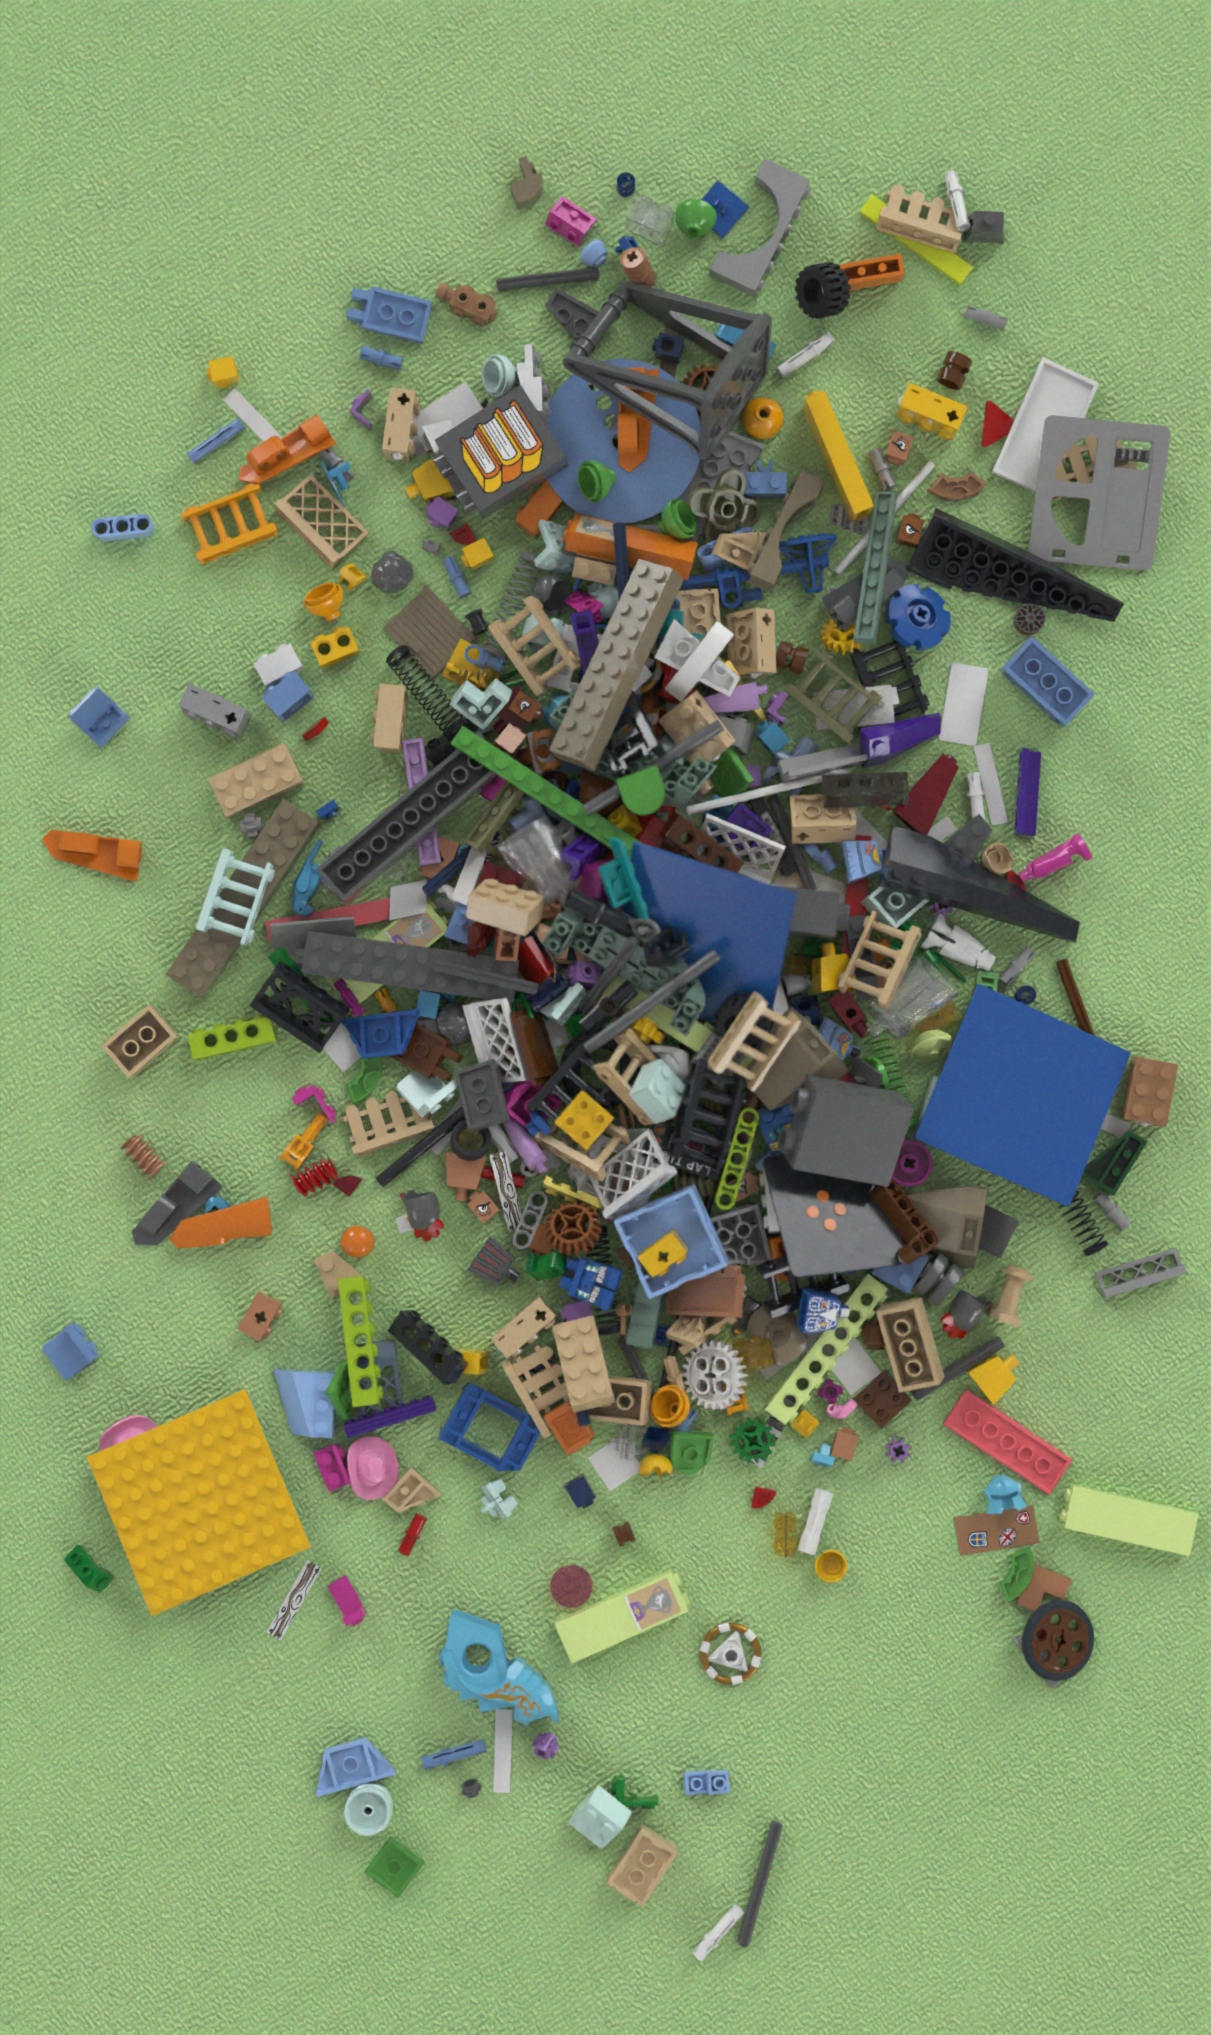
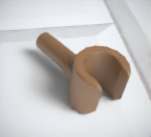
M621 1304L615 1308L617 1316L620 1317V1334H625L626 1315L632 1313L631 1304Z

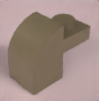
M527 156L519 158V167L524 179L510 183L511 193L518 210L534 204L540 198L543 191L542 173L536 174L533 162H528Z

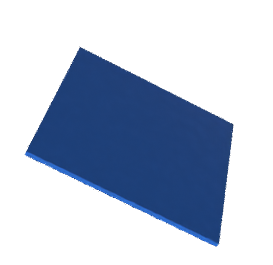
M634 842L630 862L635 869V878L641 886L640 893L642 899L647 904L649 919L655 921L661 931L668 926L674 927L678 939H680L678 932L681 930L684 932L687 946H689L690 950L681 957L686 959L685 963L688 966H691L713 949L721 958L720 961L698 976L705 994V1006L699 1018L715 1023L713 1021L715 1013L724 1000L735 992L737 994L739 992L748 994L755 991L768 1003L767 1008L773 1011L797 893ZM630 901L624 903L622 911L634 918H638L635 917Z
M977 984L914 1139L1069 1207L1131 1052L981 984Z

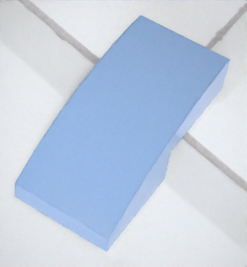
M728 1770L683 1772L685 1795L730 1793Z

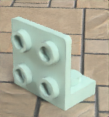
M576 983L574 986L569 985L570 988L539 1011L562 1028L587 996L586 990L579 983Z

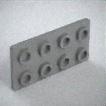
M352 916L269 924L273 950L282 947L288 952V956H295V963L299 970L303 968L308 931L357 938L354 917Z

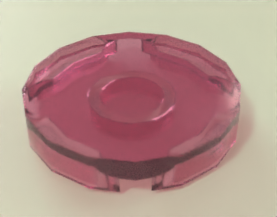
M576 1564L562 1566L552 1576L550 1591L553 1598L560 1605L567 1608L578 1607L589 1599L592 1592V1580L589 1573L581 1566Z

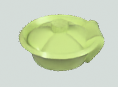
M939 1029L923 1032L914 1040V1048L910 1054L911 1058L918 1062L937 1060L950 1051L953 1039L951 1035Z

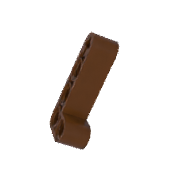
M891 1178L889 1187L877 1185L872 1189V1198L906 1242L898 1250L899 1258L903 1263L912 1264L937 1245V1235L897 1182Z

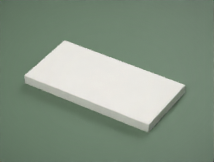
M1042 357L991 473L1035 492L1045 419L1050 415L1084 418L1099 383Z

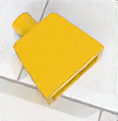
M432 458L412 472L415 483L405 487L409 499L421 494L425 503H429L431 499L435 500L437 496L441 499L454 496L448 479L443 478Z
M834 943L821 945L823 957L812 959L813 994L840 990L839 984H837L838 978L842 972L845 973L850 960L847 954L835 955Z
M454 1349L462 1353L463 1358L469 1363L462 1374L479 1375L487 1372L488 1351Z
M1013 1354L1004 1361L998 1355H993L966 1372L990 1403L994 1405L1017 1380L1011 1371L1020 1363Z

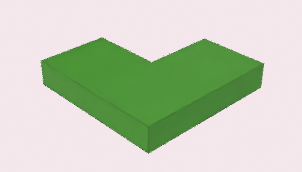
M342 1360L325 1391L336 1414L343 1421H347L354 1408L352 1398L348 1393L350 1379L347 1360Z

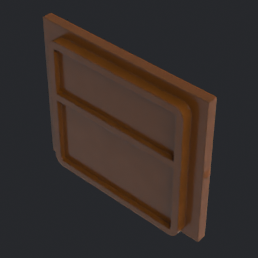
M531 1008L534 1018L531 1019L527 1010L522 1009L511 1012L510 1015L532 1086L546 1084L559 1067L545 1022L539 1011L536 1013Z

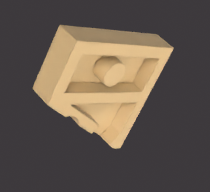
M334 1250L314 1259L330 1298L339 1295L338 1279L363 1276Z
M410 1467L382 1499L397 1513H401L412 1506H418L427 1500L438 1498L442 1494L413 1467Z

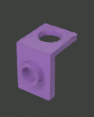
M367 389L362 396L358 395L354 399L350 413L371 431L373 429L371 423L359 414L372 398L371 391Z

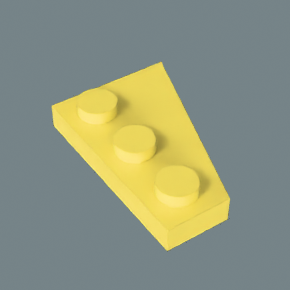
M545 1177L542 1189H545L546 1194L557 1197L558 1194L565 1197L564 1201L567 1202L568 1200L571 1204H574L576 1200L581 1204L585 1202L587 1207L592 1206L594 1208V1212L602 1210L603 1205L599 1198L583 1191L577 1190L575 1192L572 1187L564 1183L554 1184L552 1183L553 1178Z

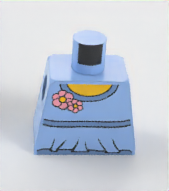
M844 841L841 843L840 848L848 884L881 872V863L884 860L886 849L878 850L876 841Z
M824 1017L818 1033L834 1049L840 1059L843 1061L845 1056L852 1059L855 1056H859L861 1048L850 1044L854 1035Z

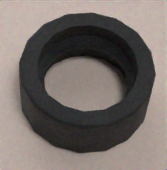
M465 1119L454 1127L450 1144L453 1152L459 1158L466 1161H475L482 1158L488 1152L491 1144V1132L489 1128L478 1130L483 1136L482 1146L476 1151L464 1150L459 1144L458 1137L464 1129L468 1128Z

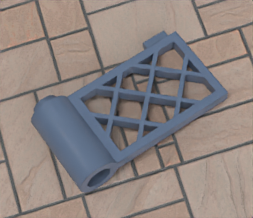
M395 1339L373 1342V1344L377 1343L378 1356L375 1357L376 1365L380 1366V1371L384 1366L393 1365L394 1374L390 1380L382 1374L381 1378L387 1382L383 1387V1392L389 1384L397 1390V1395L393 1400L384 1394L383 1399L390 1403L388 1407L392 1405L397 1407L396 1399L398 1398V1404L403 1403ZM366 1343L357 1344L358 1347L366 1345ZM366 1356L359 1359L358 1364L360 1368L368 1367L369 1359ZM363 1379L361 1381V1387L362 1383H364L366 1385L364 1390H366L368 1387L370 1388L372 1383L371 1380L367 1382ZM368 1405L367 1410L365 1406H360L361 1411H357V1416L367 1414L371 1408L379 1412L381 1410L374 1405ZM406 1420L401 1421V1422H398V1423H395V1424L405 1423Z

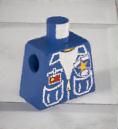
M803 1287L797 1326L803 1333L833 1330L837 1327L838 1318H848L849 1307L848 1305H840V1299L833 1293Z

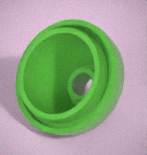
M699 199L683 201L675 211L676 225L690 239H697L709 233L714 228L717 219L715 209L709 203Z
M587 460L580 465L577 475L578 486L587 500L597 503L607 497L611 486L616 483V475L613 469L607 468L604 464L596 460Z
M673 498L666 503L662 511V519L658 521V527L664 535L670 534L678 539H688L695 535L697 521L694 513L689 510L688 504L685 501Z

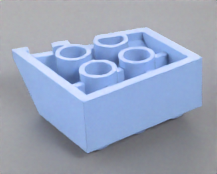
M273 1369L291 1434L306 1437L332 1438L335 1429V1410L325 1391L336 1372Z

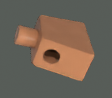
M446 1152L447 1186L456 1187L454 1200L467 1201L468 1189H478L487 1160L486 1156L475 1161H466L459 1158L454 1152Z

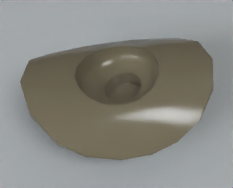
M763 1306L757 1309L748 1321L747 1334L759 1354L769 1363L777 1366L790 1364L804 1352L808 1336L807 1333H803L799 1329L797 1318L791 1312L771 1318Z

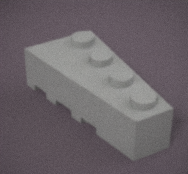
M668 702L666 711H670L674 704ZM715 712L736 740L730 747L737 748L741 751V754L748 756L755 731L746 723L747 720L740 717L730 719L724 713Z

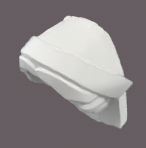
M646 1045L658 1060L662 1059L682 1082L686 1079L689 1072L690 1054L688 1052L670 1046Z

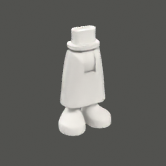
M938 913L934 917L930 929L946 936L945 939L929 930L923 937L920 947L928 949L936 946L940 948L938 953L945 957L974 966L977 969L981 967L989 971L996 956L990 954L989 949H985L978 940L959 926L954 924L952 927H949L945 922L943 914Z

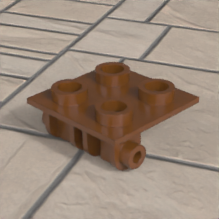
M885 1370L853 1398L881 1429L912 1401L905 1392H899L897 1383Z

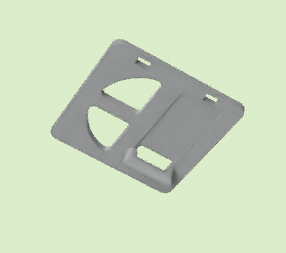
M1056 415L1048 416L1043 426L1028 552L1050 562L1134 570L1150 569L1154 560L1170 430L1166 426ZM1087 436H1095L1097 446L1091 483L1056 480L1054 477L1055 470L1066 451L1080 439ZM1118 440L1149 442L1151 447L1150 450L1116 447ZM1114 460L1148 463L1147 470L1114 467ZM1054 496L1085 498L1089 500L1085 539L1082 545L1072 544L1058 529L1051 509V499ZM1053 549L1065 550L1064 557L1052 556ZM1117 555L1129 556V564L1117 563Z

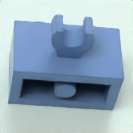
M758 460L757 470L759 472H744L746 487L743 496L751 499H784L787 494V472H770L773 467V461L769 460V466L763 468L761 460Z
M458 902L445 937L472 948L473 944H476L479 939L480 932L478 931L481 924L484 923L466 918L467 905Z

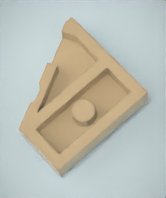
M766 533L720 534L711 554L748 571L756 558Z
M680 1315L667 1330L666 1335L668 1339L698 1349L708 1316Z

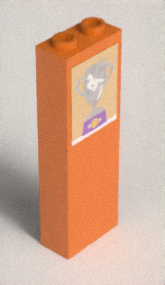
M575 513L573 520L569 519L567 529L564 532L565 550L615 562L613 524L616 522ZM626 525L629 566L635 567L638 559L672 568L684 580L689 579L698 545L697 542L678 539L673 536Z

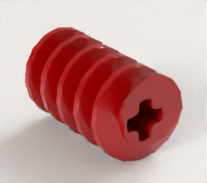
M328 1155L327 1163L321 1158V1166L312 1163L313 1170L306 1166V1174L298 1170V1178H295L292 1174L290 1175L295 1188L304 1197L308 1196V1190L312 1193L316 1191L315 1185L319 1189L323 1188V1182L329 1185L331 1183L330 1177L334 1181L338 1180L336 1167Z

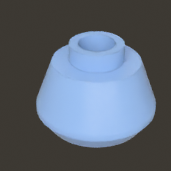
M596 239L590 242L580 254L581 261L591 267L602 266L607 260V251L603 241Z

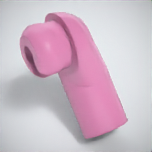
M852 1398L844 1406L830 1404L827 1407V1414L832 1418L845 1419L858 1405Z

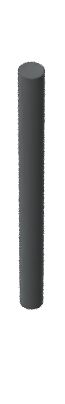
M715 720L668 750L661 758L657 757L637 771L657 765L660 772L724 731L723 726L718 720ZM617 784L582 805L588 817L621 797Z
M714 949L583 1043L584 1047L592 1054L720 961L721 958Z

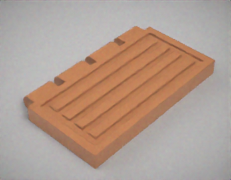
M727 1265V1267L703 1277L688 1280L677 1288L667 1291L665 1314L742 1318L745 1275L741 1274V1267Z

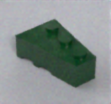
M1130 1130L1126 1131L1086 1164L1081 1178L1110 1196H1114L1148 1141Z

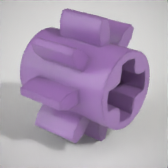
M933 902L928 907L929 910L933 909L935 912L933 917L937 916L938 913H942L945 918L946 911L953 913L950 906L943 905L946 908L940 910L938 908L939 904Z
M892 1437V1443L885 1444L889 1448L885 1455L893 1456L891 1459L892 1463L896 1459L904 1463L903 1458L911 1456L907 1452V1449L911 1446L910 1444L903 1445V1437L899 1441ZM900 1445V1448L903 1451L902 1453L898 1452L897 1455H895L893 1448H898Z
M545 1732L544 1735L539 1733L532 1744L535 1747V1754L541 1759H547L548 1757L553 1759L560 1748L557 1744V1737L550 1732Z

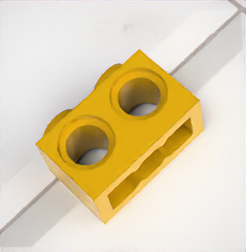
M338 627L333 630L332 634L327 636L325 634L319 635L310 643L321 669L360 654L349 627ZM343 637L350 639L346 647L339 646V641ZM324 645L330 647V652L326 655L319 653L320 648Z

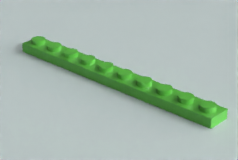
M462 726L451 742L452 746L612 850L609 842L610 838L622 840L628 848L627 855L629 861L631 859L633 843H641L597 813L588 817L582 808V803L466 727Z

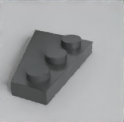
M558 288L554 289L545 305L546 309L576 342L577 337L584 333L599 313L597 310Z
M978 814L943 844L974 860L993 829Z

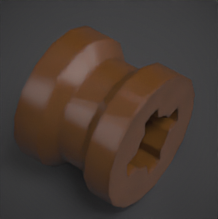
M629 1521L624 1522L620 1527H612L620 1547L624 1546L626 1542L636 1541Z

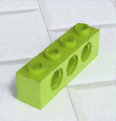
M259 1014L254 1016V1020L246 1021V1018L233 1021V1025L226 1026L225 1023L213 1025V1029L205 1031V1028L192 1030L193 1034L187 1035L193 1060H200L277 1042L274 1022ZM255 1025L258 1028V1034L255 1037H250L248 1029L250 1026ZM232 1030L237 1033V1039L234 1042H230L227 1039V1034ZM210 1035H214L217 1039V1043L213 1047L207 1045V1038Z

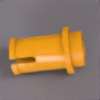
M386 988L374 994L384 1009L383 1013L396 1012L398 1010L396 1007L398 1004L393 1002Z

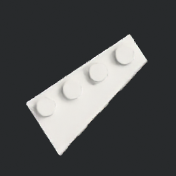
M674 619L654 658L680 670L701 642ZM716 657L698 681L730 697L740 677Z

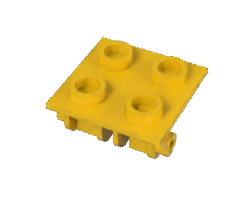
M460 638L442 676L460 686L468 680L478 689L482 690L491 670L485 667L482 669L466 660L465 650L473 644ZM471 648L468 651L469 659L477 660L480 657L479 650Z
M582 1090L554 1123L587 1150L614 1117Z

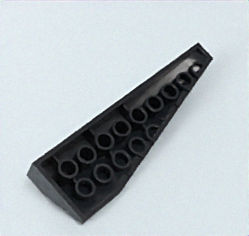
M937 508L934 509L906 569L944 588L952 589V586L962 589L964 592L980 593L988 597H1000L1003 600L1023 604H1036L1047 607V609L1068 611V613L1087 615V617L1115 622L1124 605V602L1054 564Z
M894 825L891 826L878 886L1073 943L1076 942L1080 925L1079 921L1001 876L992 873L987 868L935 838Z

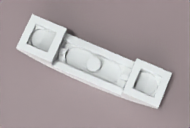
M717 621L665 687V690L682 702L734 634Z

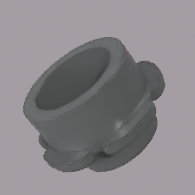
M469 1779L461 1785L463 1789L461 1791L462 1795H466L468 1798L478 1796L482 1789L477 1779Z

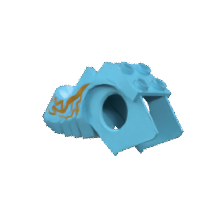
M458 1609L453 1610L449 1620L447 1642L443 1649H440L439 1653L440 1664L445 1666L446 1669L445 1674H443L445 1686L450 1687L451 1691L458 1690L461 1700L477 1698L480 1712L514 1706L513 1719L523 1725H529L530 1721L551 1715L553 1723L560 1722L557 1702L549 1682L543 1679L542 1674L535 1671L534 1667L525 1664L526 1660L518 1656L508 1662L500 1623L495 1624ZM473 1644L485 1646L491 1653L489 1661L482 1666L472 1665L466 1658L467 1647Z

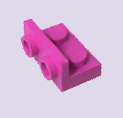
M562 196L549 211L545 225L570 242L580 246L585 235L595 225L597 218Z
M336 1442L313 1452L329 1492L351 1484L348 1466L344 1460L346 1453L342 1445L339 1446Z

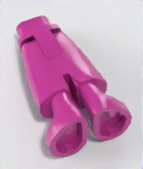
M1077 833L1065 843L1059 844L1054 849L1029 862L1026 865V869L1020 871L1019 875L1023 882L1030 878L1034 881L1036 880L1035 877L1043 878L1062 867L1073 864L1072 855L1079 854L1086 861L1093 857L1082 836Z

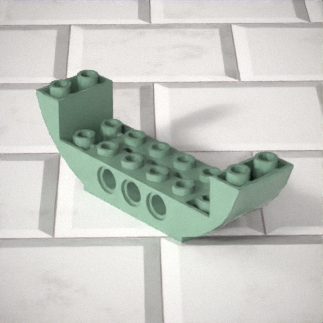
M574 689L549 715L556 734L575 696L576 690ZM618 730L612 733L616 742L627 736ZM638 741L634 744V747L640 745L641 743ZM612 749V751H613V753H614V755H615V757H616V759H617L619 765L621 766V764H620L618 758L621 757L622 755L626 754V753H627V750H624V751L621 752L620 754H617V753ZM643 755L628 766L631 772L634 773L651 761ZM601 756L595 771L587 769L598 776L612 780L615 784H617L616 779H619L618 776L614 777L608 769L610 763L603 756ZM698 756L689 768L675 761L661 770L659 773L665 788V797L662 805L676 806L689 801L717 766Z
M567 910L557 915L543 945L559 957L570 945L607 969L630 937L638 939L628 924L624 931L619 934L601 924L595 925L589 922L583 915L573 910ZM638 940V947L617 973V976L625 981L627 980L646 994L651 995L689 966L685 963L686 959L679 957L663 969L647 966L642 947L644 942ZM698 977L662 1002V1004L676 1012L669 1026L686 1037L705 1006V994Z

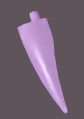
M756 682L737 685L730 697L719 692L705 697L704 700L713 712H740L760 709L758 695L767 693L766 685L756 686Z
M509 1114L510 1120L502 1124L520 1157L530 1171L537 1168L541 1174L546 1173L548 1169L544 1162L548 1161L547 1157L524 1127Z

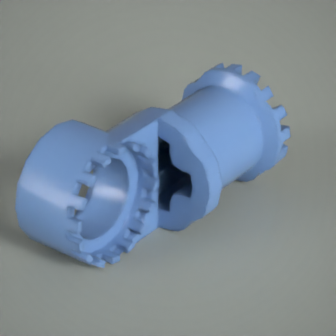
M475 644L468 646L464 653L469 663L482 669L485 667L496 672L497 676L500 675L502 667L506 662L505 658L500 659L490 654V651ZM471 648L479 650L480 657L477 660L469 659L468 651Z
M816 843L800 844L808 857L821 865L826 876L833 872L832 869L835 870L841 865L840 862H836L831 856L829 848L821 853L820 849L817 848L818 846L815 845Z

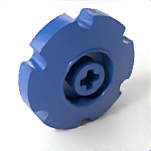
M910 584L898 589L885 607V621L892 626L891 635L901 645L907 648L914 645L918 651L932 649L942 641L941 638L949 632L951 617L950 612L945 611L943 608L945 604L943 598L929 587L924 590L920 589L918 584Z

